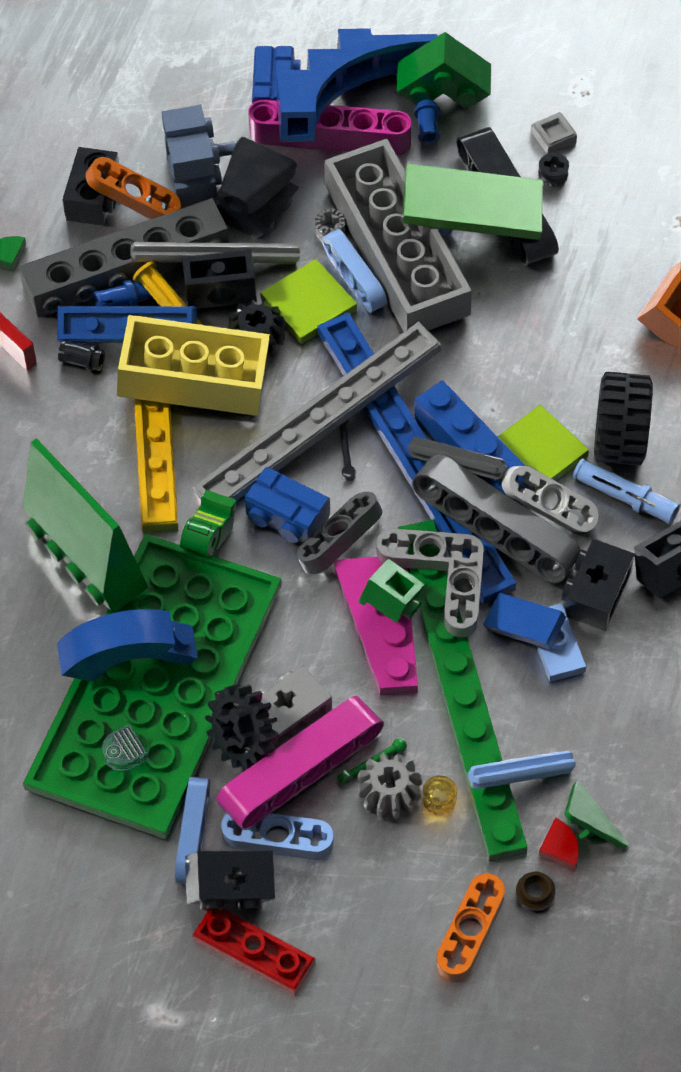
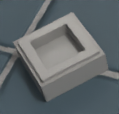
M561 112L531 125V132L547 154L577 142L576 132Z

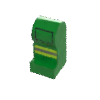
M206 490L201 497L200 507L193 517L187 520L184 526L180 547L210 557L218 550L233 530L237 500Z

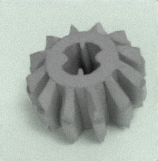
M384 752L380 755L379 763L369 758L366 762L367 770H360L358 773L360 785L357 787V794L359 798L365 799L364 808L367 811L377 808V816L380 819L385 815L386 811H391L392 816L397 820L400 816V808L411 813L414 808L413 801H419L422 796V790L419 788L422 785V775L415 772L413 760L402 764V755L400 753L394 756L393 760H388V756ZM386 784H393V788H387Z

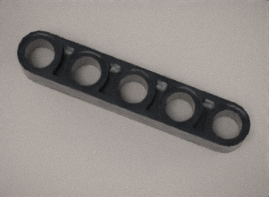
M490 127L457 138L458 153L468 171L520 177ZM543 213L540 240L506 236L520 261L525 266L556 255L559 252L556 236Z

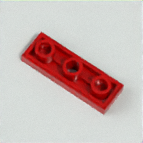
M225 909L207 911L192 935L193 941L296 996L316 964L315 958ZM253 944L260 946L257 950L248 949Z

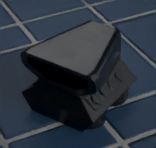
M241 137L234 147L220 189L213 197L225 224L254 238L269 234L274 228V220L280 212L286 211L291 206L292 196L299 188L290 182L297 172V163L283 154L246 137Z

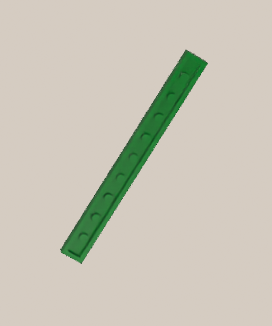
M434 520L398 527V529L437 532ZM409 543V555H413V544ZM426 544L419 551L426 557H434L439 554L440 549L434 544ZM407 568L408 573L425 584L418 597L422 601L419 612L488 860L490 862L526 854L528 847L510 784L474 789L471 787L470 780L468 779V772L472 766L503 760L468 638L453 636L445 628L444 611L448 571ZM458 608L457 623L461 624L463 621Z

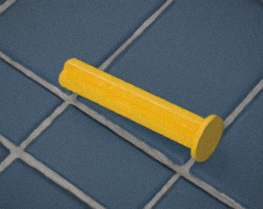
M154 261L144 264L133 275V280L140 282L160 306H187L155 269L156 263ZM197 318V324H198V325H203V324L200 322V320Z

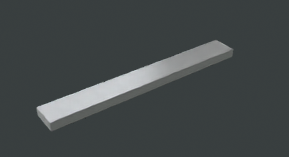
M418 321L193 486L194 492L200 499L205 491L209 490L238 501L257 482V478L265 467L275 471L283 468L442 351L441 344Z

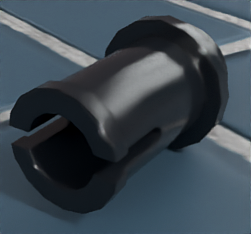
M63 340L60 344L59 351H64V354H58L60 362L86 367L89 372L102 369L105 362V351L101 350L99 345L94 344L89 347L70 342L69 340Z

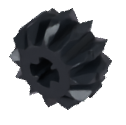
M251 299L249 306L239 303L237 312L230 313L227 329L270 334L268 352L274 355L277 345H283L286 320L281 316L278 306L270 308L267 299L260 305L256 304L253 299Z

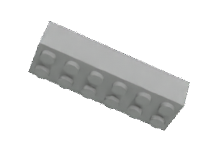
M388 139L324 160L325 186L340 213H343L345 223L367 265L381 284L387 302L403 332L418 321L428 331L470 316L472 290L436 227L402 223L405 170Z

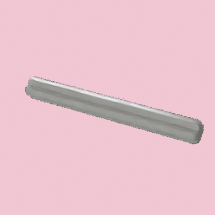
M134 242L131 245L130 255L133 262L183 263L182 257L251 250L253 263L295 264L300 259V248L297 244Z

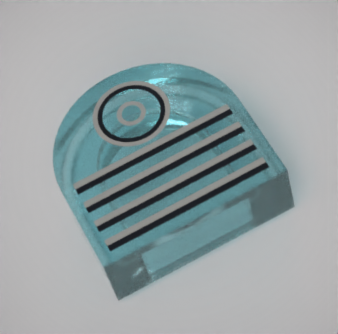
M130 724L112 732L103 742L102 752L104 760L114 770H129L149 759L147 751Z

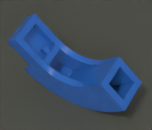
M129 610L104 615L77 626L57 642L61 675L93 682L109 668L128 660L154 658L190 665L198 658L192 625L171 621L170 612L163 610Z

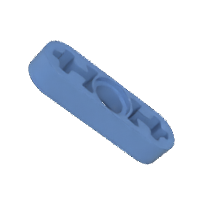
M190 777L188 781L175 865V883L186 884L185 856L196 851H202L210 799V779Z

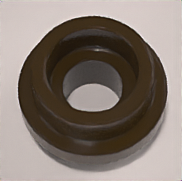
M529 872L523 875L517 882L516 897L519 903L529 910H543L550 906L555 898L554 882L542 872ZM532 888H538L543 894L540 897H533L528 891Z

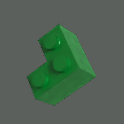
M444 32L398 61L396 93L416 106L421 100H434L445 94L465 109H468L491 95V63L447 32Z

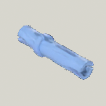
M583 458L574 470V480L631 505L632 510L639 514L643 511L671 525L679 512V503L652 492V487L646 484L639 486L615 473L589 463ZM597 477L621 487V490L598 480ZM631 493L655 503V506L632 496Z

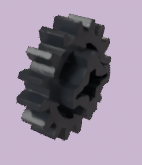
M235 684L215 692L216 700L208 702V707L213 713L205 716V720L212 724V729L207 731V735L214 736L216 740L212 746L213 750L221 749V760L224 762L231 759L233 768L243 766L244 769H248L267 756L268 753L276 750L271 739L279 737V733L272 729V724L277 722V717L269 716L268 713L272 706L271 703L263 704L261 702L263 693L261 691L252 693V687L249 684L244 686Z

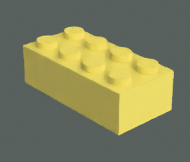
M129 315L118 366L117 396L258 416L270 334Z

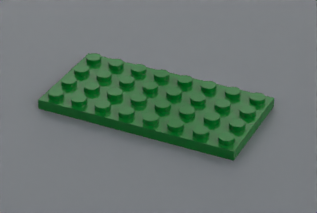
M145 534L134 558L149 588L117 612L142 609L169 611L171 621L192 625L198 658L190 665L154 658L133 659L114 665L94 682L74 678L24 779L23 786L24 790L167 839L185 800L189 778L195 777L213 736L207 735V731L212 729V724L205 720V716L213 713L208 707V702L216 700L215 692L238 683L281 589L282 580L279 577L212 555L206 557L196 551L182 549L179 544ZM108 609L105 615L112 614V613H111L110 610ZM127 727L130 728L131 732L135 736L144 753H141V751L139 750L138 746L136 745L133 738L126 729ZM123 729H125V731H126V733L128 734L129 738L131 739V741L133 742L134 746H135L136 749L138 750V752H139V754H140L139 756H137V754H136V752L134 751L133 747L131 746V744L129 743L128 739H127L126 736L124 735V733H123V731H122ZM119 731L121 732V734L123 735L124 739L126 740V742L128 743L129 747L131 748V750L133 751L134 755L136 756L135 758L132 757L131 753H130L129 750L127 749V747H126V745L124 744L123 740H122L121 737L119 736V734H118ZM116 733L119 740L126 749L127 753L131 757V760L127 758L126 754L122 750L121 746L119 745L118 741L116 740L113 734ZM110 745H118L121 748V755L117 758H109L106 754V749ZM116 746L108 749V754L112 757L117 756L120 752ZM116 749L117 752L112 754L111 750Z

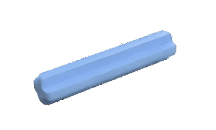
M570 751L554 752L472 766L468 772V779L472 788L480 789L568 774L575 768L576 763Z

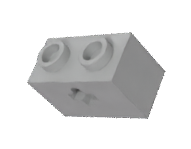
M304 665L294 672L288 671L277 680L276 685L262 694L261 702L263 704L270 702L272 705L268 711L269 716L277 717V722L272 724V729L279 733V737L271 739L276 749L332 710V696Z

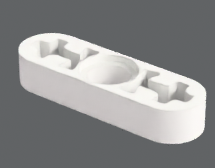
M529 466L510 467L502 477V488L508 497L569 531L587 532L592 530L598 522V509L592 501ZM516 476H523L522 481L524 483L537 487L534 491L518 489L519 484L515 481ZM548 489H553L558 497L556 506L551 510L546 508L543 503V495ZM567 507L570 509H582L581 514L585 516L583 522H577L578 517L575 514L564 511Z

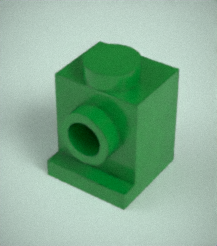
M387 559L369 578L358 602L363 606L369 603L395 623L403 616L410 620L422 604L418 597L425 584L390 559Z

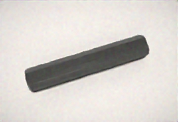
M414 437L411 444L408 445V451H410V456L413 458L428 461L433 455H444L473 474L495 480L502 479L507 470L504 459L421 437Z

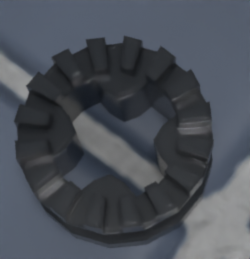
M559 153L544 155L539 161V179L543 180L542 183H546V186L550 184L552 185L551 187L555 185L558 187L560 183L564 184L568 177L569 161ZM551 165L552 167L556 165V168H558L556 172H550Z

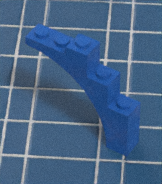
M371 28L338 29L337 49H308L307 70H276V102L281 142L315 141L316 125L320 116L335 99L365 82L397 74L398 61L438 37V35H372Z

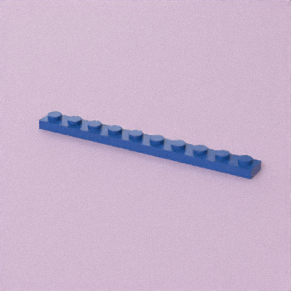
M349 312L317 325L318 335L343 376L374 354ZM393 386L363 409L412 487L413 478L427 461L411 457L408 445L411 444L414 437L427 438L397 389ZM416 494L430 519L434 520L438 532L469 534L481 540L484 556L480 601L483 605L495 600L498 593L508 594L516 590V581L493 545L451 519ZM464 549L462 553L463 558H470L471 549ZM468 579V581H469V583L471 584L472 588H474L475 585L473 584L472 581H470V580Z

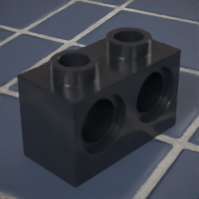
M78 147L62 199L66 221L106 226L108 215L115 212L117 201L92 189L86 181V171L94 160L99 157H107L119 163L118 152ZM101 171V177L103 179H106V173ZM118 178V181L115 184L116 186H118V184L121 182V180Z

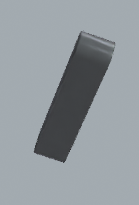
M440 454L433 455L413 478V490L421 499L544 580L551 583H559L575 565L581 550L574 539L449 457Z

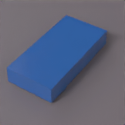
M498 593L483 625L488 631L551 649L566 616L560 610Z

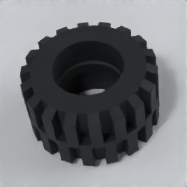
M607 371L604 373L600 383L594 442V455L597 462L641 466L645 460L653 396V383L650 375Z

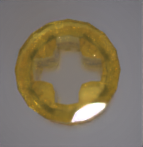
M438 775L426 781L422 791L424 807L435 815L437 813L444 815V813H449L451 809L453 810L457 801V788L452 779ZM435 788L440 789L441 792L448 791L445 801L441 802L438 797L431 798Z

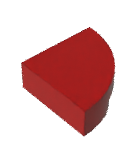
M555 817L539 849V856L575 871L579 854L577 839L568 825Z

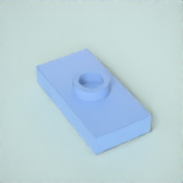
M562 603L550 606V608L562 611L566 616L551 649L536 645L549 682L586 672L585 662Z

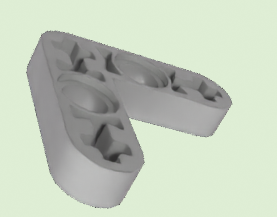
M387 529L383 531L376 541V552L379 561L384 564L387 559H390L402 568L448 571L444 611L445 628L448 633L456 637H467L473 634L478 625L484 556L481 540L473 535L406 529ZM390 543H397L396 552L391 553L388 551ZM409 543L413 544V555L408 554ZM426 544H434L439 547L440 552L434 557H426L419 550ZM447 546H451V558L446 557ZM464 549H471L470 558H463L462 553ZM459 579H469L475 586L469 592H459L453 585ZM459 604H466L465 621L461 624L457 623Z

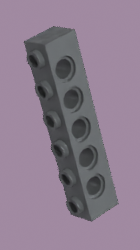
M213 198L20 265L23 287L36 316L39 317L48 313L58 312V306H70L79 302L89 301L94 298L95 291L99 292L122 286L123 281L131 280L132 283L135 282L133 275L148 262H133L131 260L130 249L134 242L229 243L228 228ZM155 262V269L159 273L183 267V263Z

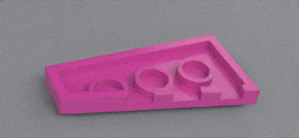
M378 557L336 560L333 563V569L340 582L345 602L353 617L358 637H360L363 644L365 656L379 694L418 693L412 618L409 620L403 616L395 623L369 603L363 606L358 602L369 578L383 563L379 561Z

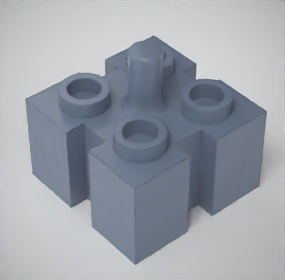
M201 104L161 111L167 160L172 175L174 191L180 199L181 206L213 198L217 193L216 186L222 183L219 167L220 157L232 155L236 145L235 141L217 144L213 142V139H209L214 137L211 117L204 118Z

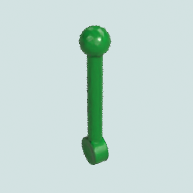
M397 738L393 741L392 746L382 752L387 756L395 752L402 753L406 750L407 743L403 738ZM382 752L376 754L370 759L376 762H380V755L382 754ZM368 760L351 770L342 771L337 776L339 783L345 785L354 776L358 775L360 770H366V762Z

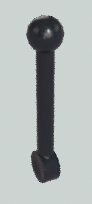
M348 419L338 427L344 467L341 472L342 478L345 481H352L356 477V470L351 466L346 428L349 423Z

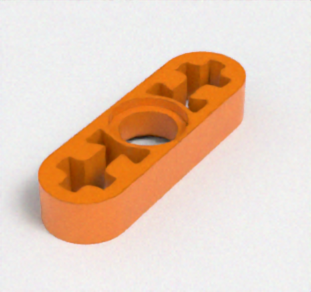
M99 157L95 159L86 171V181L92 189L150 219L166 215L181 208L180 199L173 191L110 158ZM101 171L106 173V179H103L101 177ZM117 178L121 180L118 186L115 185L118 181ZM126 184L135 185L140 190L141 197L130 195L126 190ZM151 195V198L148 200L149 202L145 201ZM161 202H163L164 204H166V205H165V209H166V210H163V209L161 208V206H162V203H161Z
M480 874L471 881L437 952L436 967L438 973L445 980L458 982L469 976L504 903L505 887L502 880L494 874ZM487 887L493 888V896L487 898L484 910L482 911L477 908L480 903V891H485ZM469 918L476 919L482 925L481 932L475 936L463 934L459 928L463 920ZM459 943L464 946L461 954V963L463 965L457 964L454 969L449 968L447 958L452 959Z

